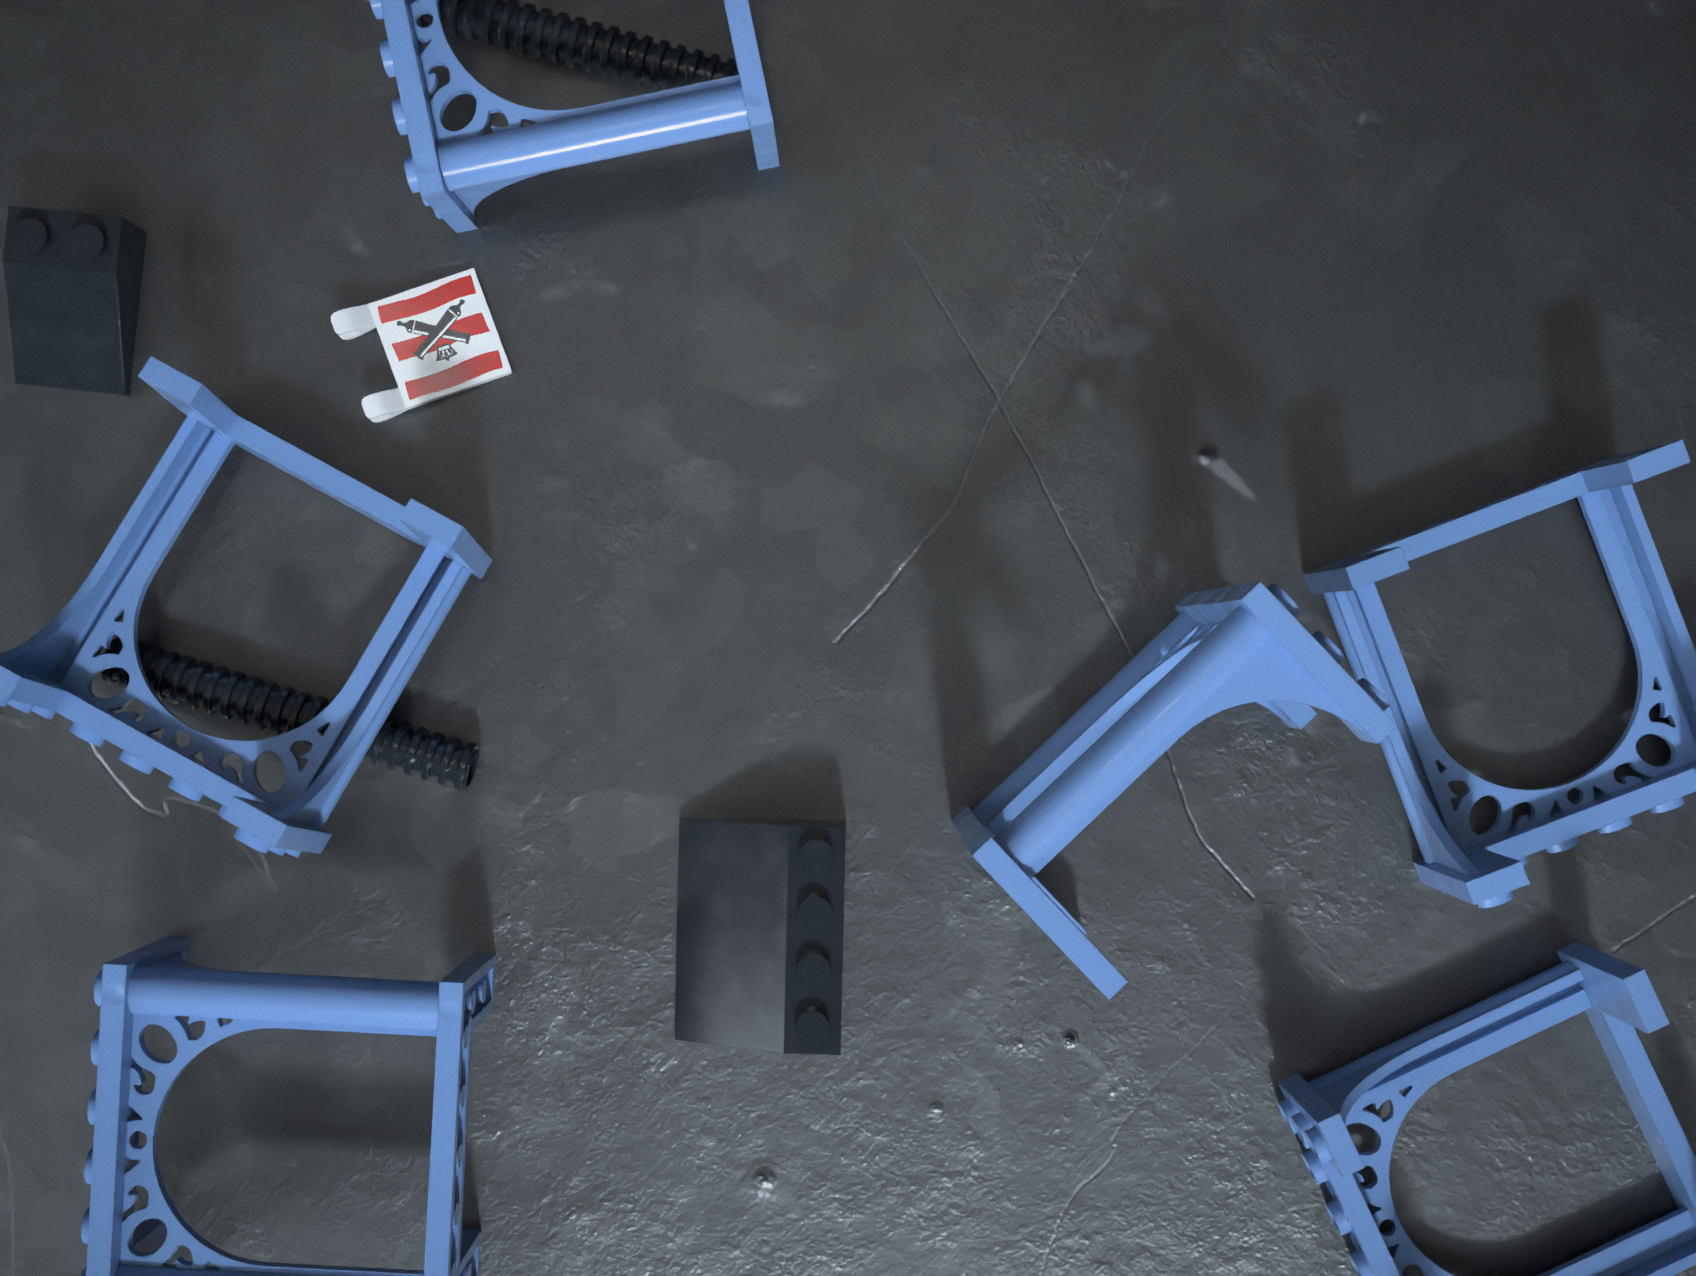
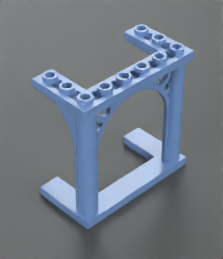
M370 0L376 19H384L388 40L380 41V53L388 77H396L400 98L392 99V110L400 135L408 134L412 156L404 158V168L412 193L420 192L424 205L426 207L431 206L438 219H443L456 233L478 229L474 211L475 207L480 201L495 191L529 177L577 165L750 130L758 170L780 166L774 122L748 0H723L739 75L569 110H541L517 105L497 96L478 83L464 69L449 45L441 21L439 0ZM424 14L433 16V22L427 28H421L418 24L419 18ZM423 43H429L424 50ZM438 66L447 67L450 74V82L440 88L433 96L438 86V77L432 71ZM461 94L473 95L477 105L476 112L470 123L458 131L445 129L443 126V113L449 102ZM499 112L506 116L508 121L507 127L491 125L493 133L482 135L489 125L490 114ZM524 121L534 124L523 127Z
M150 356L138 377L187 417L79 590L66 606L38 633L17 647L0 653V706L6 707L8 704L29 714L30 711H33L51 720L58 713L74 722L69 731L77 737L98 747H101L104 741L107 740L123 749L118 759L129 766L149 775L155 767L173 777L168 787L196 802H200L203 795L218 802L222 806L217 814L222 819L238 827L233 837L257 851L267 854L268 850L281 856L287 853L297 858L302 851L321 854L332 836V833L323 829L324 824L470 575L473 574L482 579L492 559L460 524L412 498L406 507L238 416L203 384ZM234 444L425 548L354 671L335 699L316 717L292 731L275 737L250 741L216 738L204 734L178 719L159 700L151 688L144 673L138 648L139 614L147 588ZM115 634L121 639L123 647L119 655L111 653L99 655L103 647L108 650L111 649V640ZM116 667L127 671L129 674V684L120 694L110 698H99L92 692V682L100 672ZM134 700L141 701L147 708L144 718L138 721L136 719L139 715L136 713L124 711L116 714L113 712L128 706ZM329 725L324 735H322L320 730ZM165 729L162 734V739L152 734L154 732ZM182 732H187L190 737L188 745L183 748L178 747L176 743L177 736ZM308 741L313 744V747L309 752L301 756L308 759L304 769L301 770L300 761L292 750L298 742ZM201 749L204 762L195 758ZM266 752L276 753L282 759L285 766L286 776L284 784L274 793L264 790L257 778L256 768L258 760ZM234 753L243 759L241 776L244 784L239 782V775L232 766L226 765L224 770L222 762L226 755Z
M1683 440L1609 457L1303 574L1311 595L1323 593L1356 682L1361 678L1366 679L1385 696L1390 704L1384 712L1394 721L1397 727L1380 742V746L1423 856V859L1413 862L1420 883L1472 905L1478 904V907L1482 909L1495 907L1514 898L1513 890L1530 884L1524 869V865L1528 863L1526 856L1546 849L1547 853H1557L1571 849L1580 844L1578 838L1580 835L1598 829L1599 833H1610L1623 829L1633 823L1630 816L1646 810H1650L1651 813L1655 814L1676 809L1685 804L1683 796L1696 792V650L1632 486L1633 483L1691 462ZM1577 497L1635 650L1638 667V687L1634 710L1623 735L1604 759L1584 774L1565 783L1539 789H1516L1499 786L1483 780L1458 764L1435 737L1425 717L1374 582L1410 569L1408 565L1410 560ZM1655 704H1660L1659 717H1668L1671 726L1661 722L1650 721L1649 711ZM1646 734H1653L1664 739L1671 750L1670 760L1661 766H1653L1643 761L1636 750V743L1639 738ZM1436 761L1443 767V769L1440 772L1438 770ZM1628 763L1641 776H1620L1622 783H1618L1614 778V770L1619 765ZM1459 780L1464 783L1467 791L1458 798L1453 809L1450 799L1456 798L1457 795L1450 790L1448 783ZM1593 787L1599 789L1600 791L1594 793ZM1572 788H1577L1580 793L1579 799L1569 802L1567 798L1568 791ZM1490 795L1498 805L1496 821L1487 832L1476 834L1469 825L1471 808L1481 797ZM1527 802L1531 807V815L1521 814L1517 816L1511 825L1512 808L1519 803Z
M1261 582L1190 592L1175 606V609L1180 614L974 810L966 805L951 819L969 852L1108 1000L1125 986L1128 981L1085 935L1087 931L1035 875L1187 731L1206 718L1225 709L1256 702L1269 709L1288 727L1302 729L1317 715L1310 706L1316 707L1340 718L1361 741L1379 744L1397 727L1394 721L1384 712L1390 706L1385 696L1364 678L1356 682L1339 665L1345 659L1341 650L1322 632L1316 630L1311 635L1294 617L1300 611L1297 604L1285 591L1274 583H1271L1267 588Z
M164 937L103 964V970L97 975L94 986V1000L96 1005L101 1007L100 1026L94 1034L91 1044V1061L93 1065H97L96 1089L93 1090L90 1096L87 1110L88 1121L91 1125H94L93 1148L90 1149L84 1167L85 1182L91 1184L90 1207L86 1210L81 1225L82 1242L88 1244L87 1266L83 1269L81 1276H479L482 1229L462 1228L472 1031L493 1010L496 954L473 953L440 982L212 969L187 961L188 938ZM179 1016H189L188 1025L196 1021H205L206 1025L202 1036L192 1037L189 1027ZM221 1018H228L233 1021L223 1024ZM156 1024L164 1027L171 1033L177 1045V1055L174 1060L163 1061L149 1052L144 1043V1031L147 1025ZM262 1028L437 1037L424 1270L254 1261L223 1251L200 1236L187 1224L171 1201L162 1180L157 1155V1134L162 1108L170 1089L184 1068L199 1053L215 1042L237 1033ZM142 1068L152 1072L155 1076V1086L152 1092H145L141 1089L142 1084L145 1082ZM139 1131L143 1132L147 1137L145 1146L138 1145ZM139 1185L148 1191V1206L135 1211V1203L139 1197V1191H136V1186ZM179 1245L186 1246L191 1251L193 1262L187 1261L180 1256L175 1260V1264H171V1257L177 1251ZM210 1262L215 1266H208V1263Z
M1576 941L1557 950L1562 963L1310 1082L1305 1081L1298 1073L1278 1082L1285 1097V1100L1278 1103L1280 1112L1292 1134L1297 1133L1305 1148H1309L1308 1151L1301 1155L1313 1180L1317 1185L1325 1182L1333 1201L1326 1203L1325 1206L1339 1234L1342 1236L1349 1233L1357 1251L1349 1254V1257L1358 1276H1410L1406 1271L1403 1272V1270L1411 1264L1419 1267L1421 1276H1459L1431 1261L1414 1245L1406 1234L1395 1211L1391 1196L1389 1171L1391 1152L1400 1125L1418 1098L1441 1079L1583 1011L1586 1012L1678 1209L1536 1276H1673L1696 1265V1157L1635 1030L1637 1028L1649 1034L1670 1024L1643 968ZM1407 1087V1089L1401 1095L1399 1091ZM1387 1100L1390 1102V1113L1383 1119H1380L1373 1112L1363 1109L1373 1103V1106L1378 1110L1382 1103ZM1361 1123L1372 1127L1377 1133L1378 1144L1368 1152H1358L1346 1126ZM1365 1166H1371L1374 1172L1373 1182L1366 1186L1360 1185L1365 1180L1358 1171L1365 1168ZM1367 1204L1377 1207L1370 1211ZM1386 1219L1391 1220L1393 1224L1392 1229L1387 1233L1380 1232V1223ZM1394 1246L1390 1254L1387 1247Z

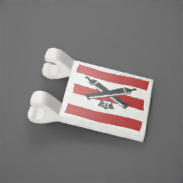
M474 268L366 305L339 310L331 315L334 331L342 340L356 338L377 328L398 388L377 392L362 399L365 415L375 423L388 420L409 409L513 373Z

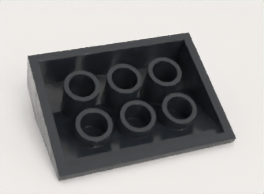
M680 817L675 1040L782 1054L841 1055L846 821Z

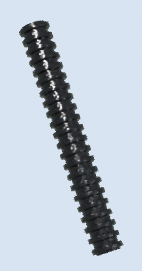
M439 0L443 28H448V32L452 36H459L463 32L467 40L475 41L478 37H481L483 44L489 46L493 45L496 41L500 49L509 50L511 46H514L516 52L522 55L526 54L529 50L532 51V55L536 59H543L547 55L551 63L558 64L561 60H565L569 68H576L580 64L584 72L592 73L594 69H599L602 77L607 78L613 73L616 74L617 80L621 82L632 78L635 86L641 87L645 82L650 83V88L654 91H659L661 87H665L668 90L739 75L736 59L729 58L727 63L722 62L720 55L715 53L710 58L704 57L703 50L695 49L693 53L687 52V47L679 44L674 49L671 48L669 41L661 40L659 44H656L653 37L645 35L641 40L637 38V34L634 31L629 30L623 35L620 34L619 27L611 26L608 30H605L603 24L597 21L593 22L590 26L587 25L585 18L576 17L572 21L569 14L564 12L559 13L558 16H553L552 9L545 7L539 12L536 6L531 3H526L524 7H520L518 0H508L507 2H503V0ZM429 14L422 15L418 20L419 27H426L428 23L432 24L433 16Z
M118 636L111 641V649H106L104 654L119 655L123 644ZM138 641L140 660L151 688L160 700L169 696L171 703L179 705L185 701L187 708L197 710L202 706L205 714L214 715L218 711L222 719L231 720L233 717H236L237 723L241 725H247L251 721L255 729L264 730L266 727H269L271 734L281 735L283 732L287 733L304 725L329 705V700L326 697L321 696L313 700V696L309 692L304 691L297 695L295 688L290 686L280 690L277 682L269 681L264 685L260 677L252 676L248 680L246 674L241 671H235L231 675L227 667L218 666L214 669L211 662L201 661L197 664L195 657L185 656L181 659L178 652L168 651L164 654L161 647L151 646L147 649L145 642ZM109 668L101 672L104 683L115 684L118 681L119 686L123 689H126L129 684V674L123 668ZM387 717L363 758L364 760L366 757H369L371 764L376 766L385 762L388 769L392 771L398 770L399 767L404 768V773L408 776H413L416 772L421 773V779L425 781H430L432 777L437 778L438 785L447 786L451 782L454 783L455 790L464 791L473 779L480 751L476 743L470 742L467 746H464L460 738L453 737L450 741L445 740L444 733L436 732L431 736L427 728L419 727L415 731L412 730L411 723L402 722L398 726L395 725L394 718ZM329 725L320 730L322 735H324ZM304 741L307 745H313L311 742Z

